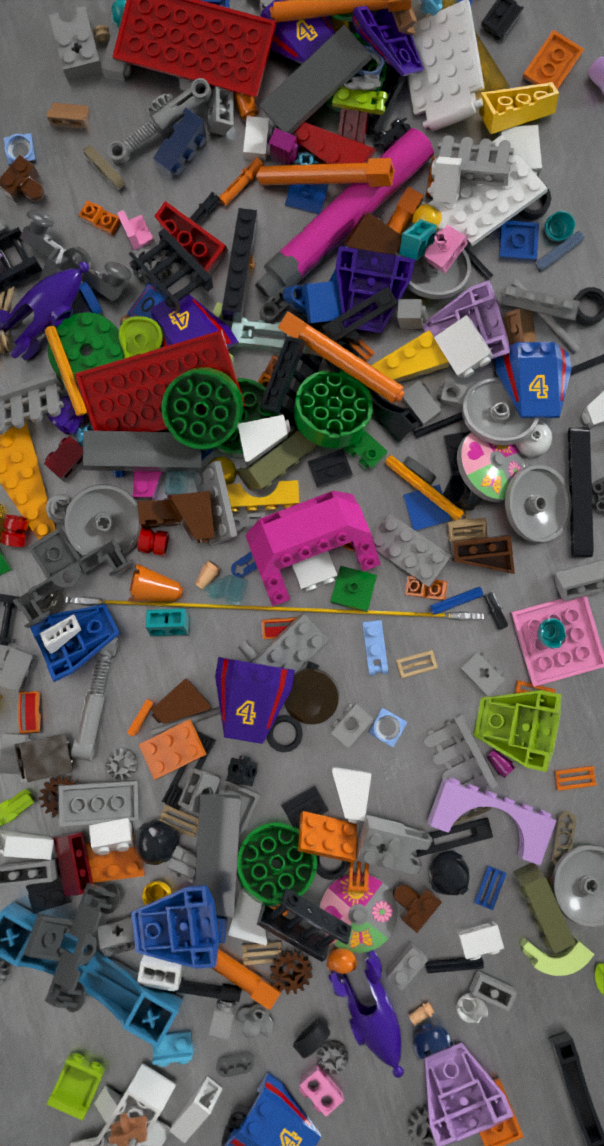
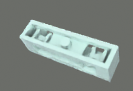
M242 318V323H232V332L239 342L233 347L281 352L284 340L253 337L252 339V332L259 335L277 337L291 336L278 328L281 322L269 324L264 320L251 322L246 318ZM305 346L304 349H303V352H304L305 354H306V348H307L306 346Z

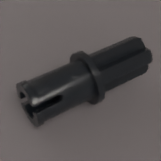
M211 192L206 200L199 204V208L190 217L196 224L199 225L207 215H210V211L220 202V198L218 195L214 196V192Z
M494 592L488 593L491 601L487 595L482 596L489 610L488 614H491L497 629L502 630L508 627L507 620L501 610L503 608L499 606Z

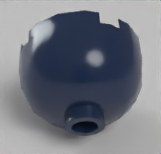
M431 1023L421 1026V1031L413 1039V1049L417 1060L436 1054L444 1048L448 1049L454 1046L449 1032L444 1027L439 1025L432 1026Z

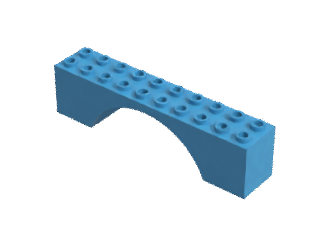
M13 901L0 912V957L16 967L33 968L54 975L59 961L29 957L24 954L38 915L33 914V912ZM65 933L60 947L74 954L78 938ZM88 945L85 947L83 953L87 951ZM96 949L93 958L88 963L78 966L77 970L81 972L78 982L84 985L87 994L104 1005L118 1019L122 1028L159 1048L180 1009L183 998L176 994L166 993L165 990L141 985L137 982L139 973L110 956L105 957L101 951Z

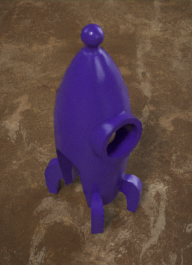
M80 262L78 269L60 271L44 278L20 299L10 313L0 310V331L6 328L12 330L34 311V320L16 339L14 343L17 346L10 352V356L17 358L24 353L21 356L23 360L31 358L39 350L40 344L37 338L45 333V329L49 326L58 327L62 324L61 321L73 315L74 310L71 306L79 291L81 275L89 270L88 263Z
M371 950L366 952L368 958L365 960L367 965H365L364 973L376 1000L375 1003L364 1005L359 1001L347 974L341 975V973L331 971V974L328 975L333 993L346 999L352 1017L349 1019L350 1026L358 1045L366 1044L378 1059L393 1068L392 1074L394 1077L400 1078L404 1074V1069L399 1066L402 1048L401 1030L391 1001L380 983L382 964L375 952Z

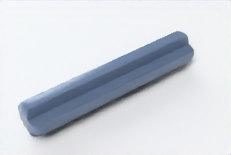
M577 231L539 259L536 263L538 269L543 271L582 242L585 238L582 232Z

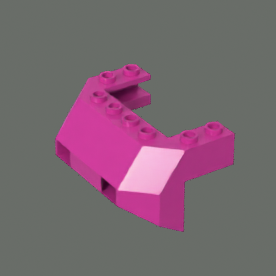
M330 491L262 517L245 535L272 606L290 600L279 569L349 542L352 544L362 571L381 565L361 508L354 495L350 493Z

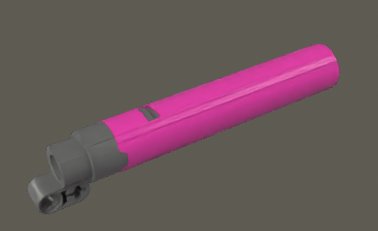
M410 128L379 157L391 158L395 169L392 186L369 187L368 183H351L309 222L302 232L293 237L264 265L267 273L255 284L258 291L268 300L259 312L262 320L267 322L274 320L289 305L286 301H282L278 306L275 303L278 302L280 297H283L286 287L297 285L320 263L324 256L330 254L349 236L364 211L372 214L434 156L431 142L423 132ZM267 307L271 308L274 313L273 316L265 315L264 309Z

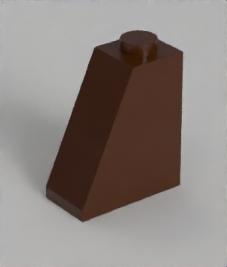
M364 211L344 244L350 248L395 255L396 252H400L402 236L368 211Z
M209 491L167 496L168 502L191 540H197V543L209 542V538L215 537Z
M185 678L157 703L151 711L153 712L152 717L158 723L166 724L210 710L213 706L190 680Z

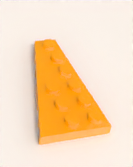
M26 419L25 425L22 428L16 429L12 427L0 435V484L21 515L29 519V527L37 539L40 540L57 528L46 512L49 498L45 490L42 472Z

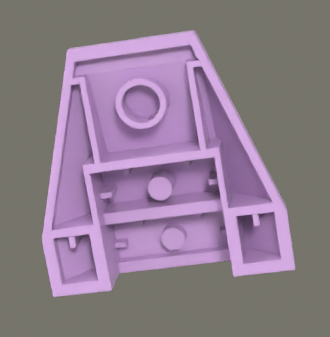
M489 280L471 286L430 317L427 323L423 324L424 331L430 330L435 337L467 315L494 356L491 359L510 353L509 339L499 303Z
M462 1043L425 1058L429 1123L437 1146H446L459 1142L513 1117L503 1092Z

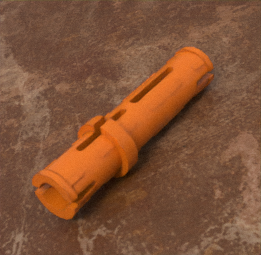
M256 157L246 169L243 168L236 180L219 196L220 202L224 206H227L249 182L254 180L257 171L261 166H264L259 158Z

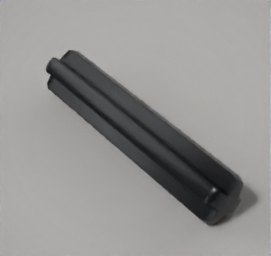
M482 957L477 960L463 958L428 961L425 964V968L428 974L483 969L484 961Z

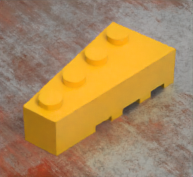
M553 82L481 93V99L484 105L479 108V114L490 134L554 114L556 112L559 92Z
M430 330L371 366L398 383L414 379L423 374L433 373V371L449 368V361Z

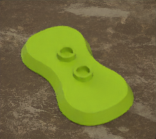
M141 316L125 319L119 328L118 335L122 350L124 351V359L158 349L161 346V328L156 321Z

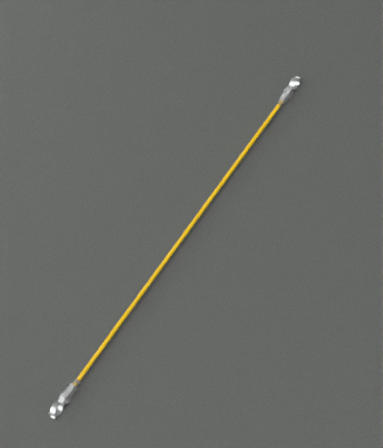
M86 596L81 598L66 597V603H81L84 606L122 604L445 617L450 620L460 621L484 619V614L465 611L433 615L432 613L370 610L364 612L345 609L128 602Z

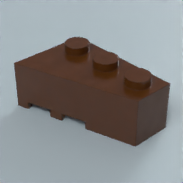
M167 498L164 500L137 501L139 524L143 528L151 529L182 525Z
M510 535L450 541L453 561L515 574Z

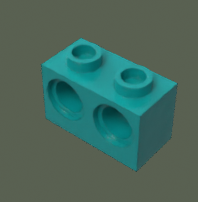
M422 219L418 220L402 234L399 254L418 260L425 254L426 248L434 243L437 225Z
M185 608L146 611V629L150 637L188 635L189 616Z

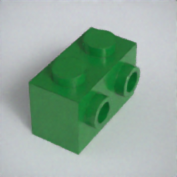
M367 432L357 442L346 446L344 449L351 457L355 456L358 458V463L367 470L369 468L371 471L388 452Z

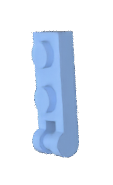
M382 620L362 622L369 676L381 672L382 674H388ZM380 659L381 665L374 666L373 660Z

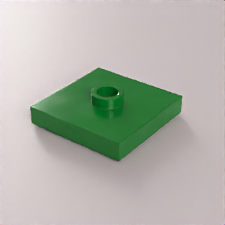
M340 565L330 603L368 612L377 575Z

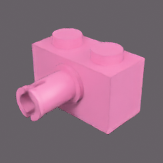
M448 224L437 233V236L435 235L434 243L426 248L424 255L427 263L444 274L468 244L466 236Z

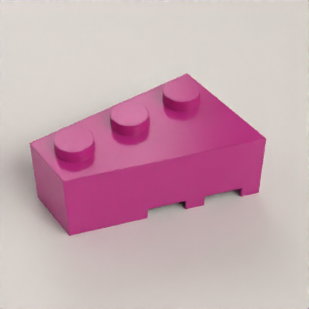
M134 471L133 497L136 500H155L165 472Z

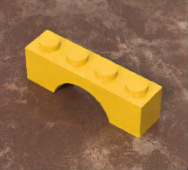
M298 480L279 481L276 489L270 495L261 498L249 495L243 489L241 483L226 484L232 513L239 512V509L254 512L258 511V508L272 511L277 510V507H284L286 509L299 504Z

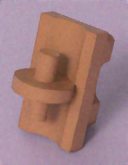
M127 1113L121 1114L120 1121L111 1125L110 1144L128 1146L130 1139L133 1138L138 1143L145 1142L147 1140L148 1120L146 1115L129 1118Z

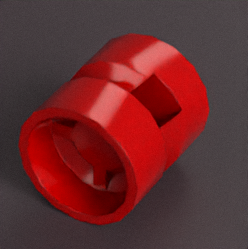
M4 515L2 526L5 530L1 531L0 543L12 547H24L26 540L24 532L28 529L29 519L16 515Z
M142 527L138 538V552L149 554L153 551L154 555L165 556L168 548L169 532L158 530L154 533L153 529Z

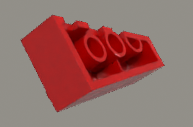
M305 122L293 134V136H296L299 144L327 164L368 163V159H371L377 151L373 147Z
M166 201L154 215L159 224L176 239L209 275L213 273L229 251L224 243Z

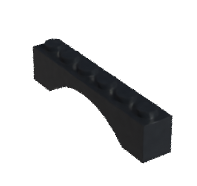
M238 208L222 305V318L224 321L242 323L249 263L258 223L257 210Z
M346 339L337 343L359 357L358 352ZM324 358L329 367L336 373L343 371ZM367 387L373 400L372 413L399 442L407 438L422 423L409 408L392 404Z
M568 1032L549 1038L585 1146H604V1131L594 1108L573 1038Z

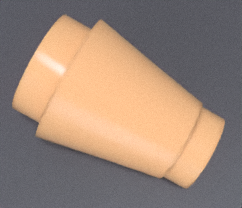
M208 560L207 563L203 564L195 584L205 590L220 574L221 568Z

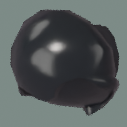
M460 471L451 475L443 496L462 510H474L482 501V498L466 485Z
M153 820L144 823L136 831L134 848L138 857L143 862L150 865H159L172 858L180 836L178 831L174 830L172 826L160 820Z
M451 850L435 856L429 865V882L432 885V889L436 893L443 895H464L469 890V868L463 855Z

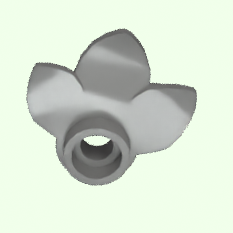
M366 74L365 76H353L350 79L352 82L344 83V86L351 90H375L381 85V81L378 75Z
M258 1002L251 1007L241 1008L236 1015V1019L244 1023L242 1031L246 1038H253L259 1032L266 1037H269L272 1033L273 1021L269 1017L270 1012Z

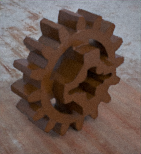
M62 775L57 776V780L52 777L50 778L51 783H44L46 789H40L43 796L39 797V800L44 801L41 808L46 807L45 813L52 812L53 818L58 814V809H56L58 807V787L55 785H74L76 780L69 782V776H66L64 780ZM49 794L51 795V802H49Z
M286 949L285 955L279 952V959L273 958L275 966H270V971L273 972L270 974V978L274 979V987L278 986L280 992L285 989L287 995L290 993V990L297 994L298 988L304 991L303 985L310 984L307 978L313 977L312 973L309 972L313 969L312 965L308 964L310 962L309 958H304L303 952L297 955L296 949L291 954L288 949ZM290 969H293V974H289Z

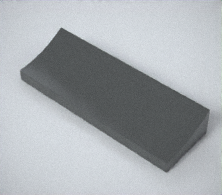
M344 24L259 105L280 130L292 134L333 96L344 83L348 82L372 59V56Z
M84 430L83 470L201 472V449L185 446L177 441L171 432Z
M200 794L195 886L207 885L215 902L216 915L234 918L241 798L240 795Z

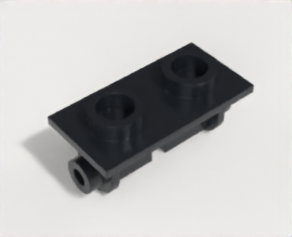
M407 117L401 120L397 118L390 124L391 128L387 132L383 130L376 136L377 140L373 144L379 143V150L382 153L396 142L393 138L394 136L398 140L411 128L408 123H404Z

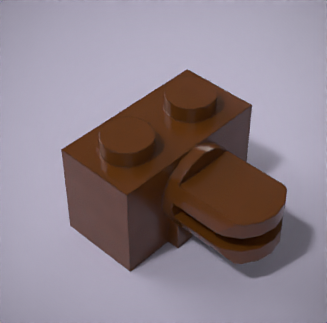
M19 155L0 177L1 192L15 203L22 195L33 202L40 201L44 196L42 186L35 181L39 176L35 166Z
M400 884L395 887L393 893L395 900L405 908L400 915L401 920L416 933L420 931L442 903L441 899L426 886L419 893H416L408 885Z

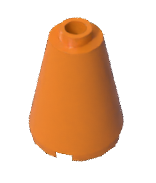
M135 565L138 571H133L129 589L132 597L128 596V602H176L177 598H181L183 587H180L179 582L142 565Z

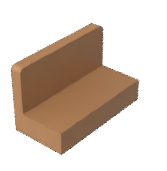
M412 6L408 10L393 11L392 14L399 32L413 36L415 34L413 25L417 20Z
M52 103V109L47 110V119L50 125L87 129L89 107L86 105Z
M519 308L504 314L509 346L516 342H537L532 311Z

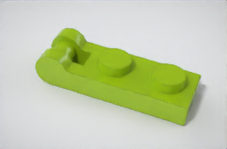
M342 86L334 94L332 106L382 115L385 112L384 102L387 101L388 94L383 91L351 90ZM371 101H377V104H371Z

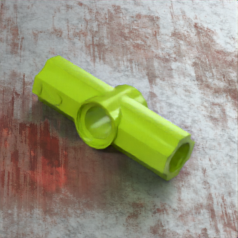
M27 788L10 800L7 799L0 804V826L6 825L18 817L19 813L36 802L34 796Z

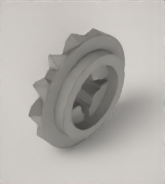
M163 94L157 97L149 106L148 114L150 117L153 118L152 115L171 102L174 99L171 94Z
M65 494L52 496L46 505L49 519L54 521V523L65 524L66 510L72 498ZM57 505H59L60 507L67 505L66 509L64 510L65 514H63L62 512L56 514V511L58 510Z
M127 749L114 750L107 757L106 768L108 774L118 780L130 778L137 768L135 755ZM122 759H124V764L128 768H121L117 772L118 764H116L114 760L121 761Z
M327 1042L318 1050L317 1063L321 1070L329 1075L339 1074L347 1066L348 1052L338 1042ZM330 1051L334 1056H338L335 1066L332 1064V1061L327 1060L330 1058Z

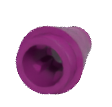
M496 749L487 756L499 776L502 775L505 778L515 769L513 762L500 752H497Z

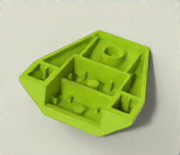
M540 690L483 697L480 700L473 736L526 768L547 772L554 753L558 733L562 694Z

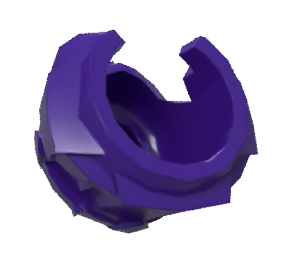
M62 396L60 401L64 403V407L61 408V413L57 417H51L49 413H46V416L64 434L69 435L72 433L76 435L85 420L86 414L77 416L70 397Z

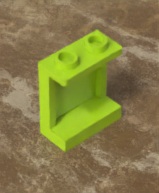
M69 1053L46 1105L83 1121L106 1069L98 1062L85 1060L78 1053Z

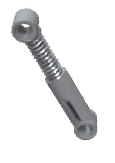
M202 78L194 80L191 87L152 115L153 120L150 119L148 124L145 123V126L142 125V128H139L140 130L137 129V132L131 133L132 136L129 135V138L126 137V139L111 142L107 148L111 159L117 164L126 163L131 152L134 151V148L137 149L139 144L145 143V140L147 141V138L150 139V136L153 137V134L155 135V132L158 133V130L164 132L184 117L183 110L185 107L192 111L201 103L208 102L212 96V90L208 82ZM200 88H206L203 94H197ZM118 149H122V154L115 156V152Z
M114 638L96 655L97 663H95L96 666H94L95 669L93 670L95 673H92L94 676H92L93 679L91 680L93 682L90 683L92 685L90 686V692L86 693L77 737L72 747V758L90 762L93 759L96 746L95 740L105 696L102 694L104 692L103 689H105L103 686H105L104 682L107 679L106 675L108 674L106 672L109 669L108 665H110L111 656L114 657L116 654L118 638Z

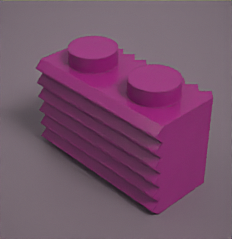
M275 128L269 141L270 160H274V162L281 165L295 164V160L298 158L297 150L299 146L296 142V136Z

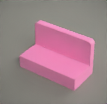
M124 210L117 213L134 250L154 242L153 236L142 215L128 220Z

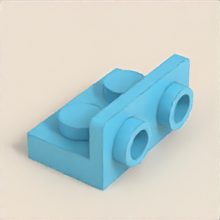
M191 1030L166 1033L159 1048L152 1045V1065L158 1064L159 1067H164L172 1062H177L178 1064L189 1063V1060H192L194 1055Z

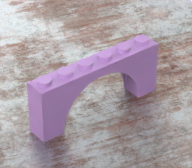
M449 777V780L442 779L427 820L431 827L449 833L454 822L465 812L483 806L499 808L512 817L518 828L520 843L517 855L526 861L541 865L556 824V820L551 817V813L544 810L536 812L533 810L534 807L522 803V806L517 805L515 800L504 797V799L497 798L496 793L488 790L485 793L478 791L479 787L472 784L467 786L461 785L460 780Z

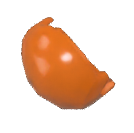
M338 948L332 950L329 954L326 967H329V971L346 974L356 970L357 960L351 951L345 948Z

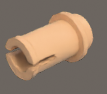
M429 1002L426 1004L422 1003L423 1006L408 1014L414 1026L429 1016L431 1018L432 1014L435 1013Z

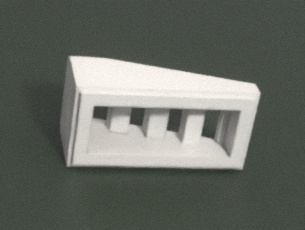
M73 614L41 632L40 636L46 649L52 654L81 631V628Z

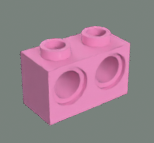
M318 1064L299 1079V1090L305 1098L309 1097L313 1101L312 1105L319 1114L322 1112L325 1117L344 1101L343 1093L328 1075L321 1070ZM311 1080H316L319 1084L316 1087H311L308 1083ZM324 1096L332 1098L330 1102H323L321 1099Z

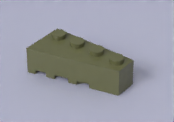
M296 427L288 433V438L279 445L272 448L248 467H240L236 472L248 489H266L272 484L274 478L283 476L289 466L297 465L304 454L309 455L312 453L317 444L304 437Z
M531 862L513 871L520 886L518 889L522 897L526 898L528 902L526 906L530 914L534 915L536 919L534 921L535 926L544 935L542 941L547 949L551 948L553 953L556 954L576 944L548 881L538 866Z

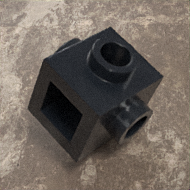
M239 756V759L231 758L226 781L253 787L254 778L257 774V763L251 762V758L246 756Z

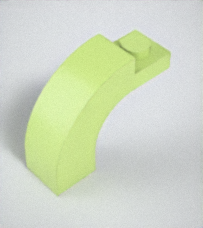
M525 937L520 942V945L524 948L522 952L532 959L530 963L539 971L554 976L575 973L582 969L594 956V953L575 937L574 941L576 944L557 954L542 952Z

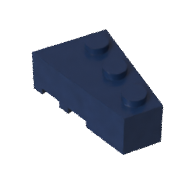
M187 107L183 110L185 115L179 124L175 123L172 127L175 129L169 139L165 138L153 157L155 167L171 179L181 173L183 165L194 157L196 149L202 147L206 141L204 120Z

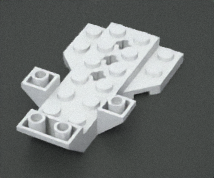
M142 1063L123 1096L105 1086L95 1101L96 1108L106 1122L98 1137L72 1142L69 1146H117V1144L111 1145L109 1141L111 1125L120 1121V1116L123 1113H127L129 1118L146 1115L148 1119L147 1140L138 1143L133 1138L130 1139L128 1146H162L170 1134V1127L157 1118L161 1114L176 1084Z

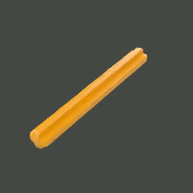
M49 326L45 329L47 339L77 416H82L87 413L85 404L56 327Z
M389 455L385 464L455 520L461 518L464 512L394 456Z

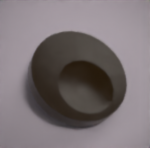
M315 668L299 670L294 673L292 690L284 706L288 713L301 723H322L328 720L337 709L339 703L338 686L334 679L322 670Z

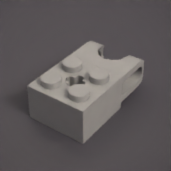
M85 5L76 7L77 16L71 22L62 21L58 12L49 14L67 81L102 72Z
M367 815L357 839L356 859L357 861L418 874L422 865L420 859L411 853L415 850L429 849L432 837L425 831L406 827L402 823Z

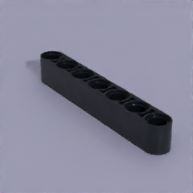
M569 427L567 442L569 491L572 501L570 516L571 556L573 558L593 557L589 427Z

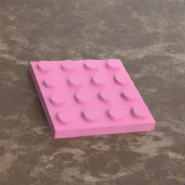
M587 596L564 602L561 598L511 612L533 687L604 667V652ZM555 618L560 620L565 626L566 639L563 640L560 648H548L538 640L537 628L543 620Z

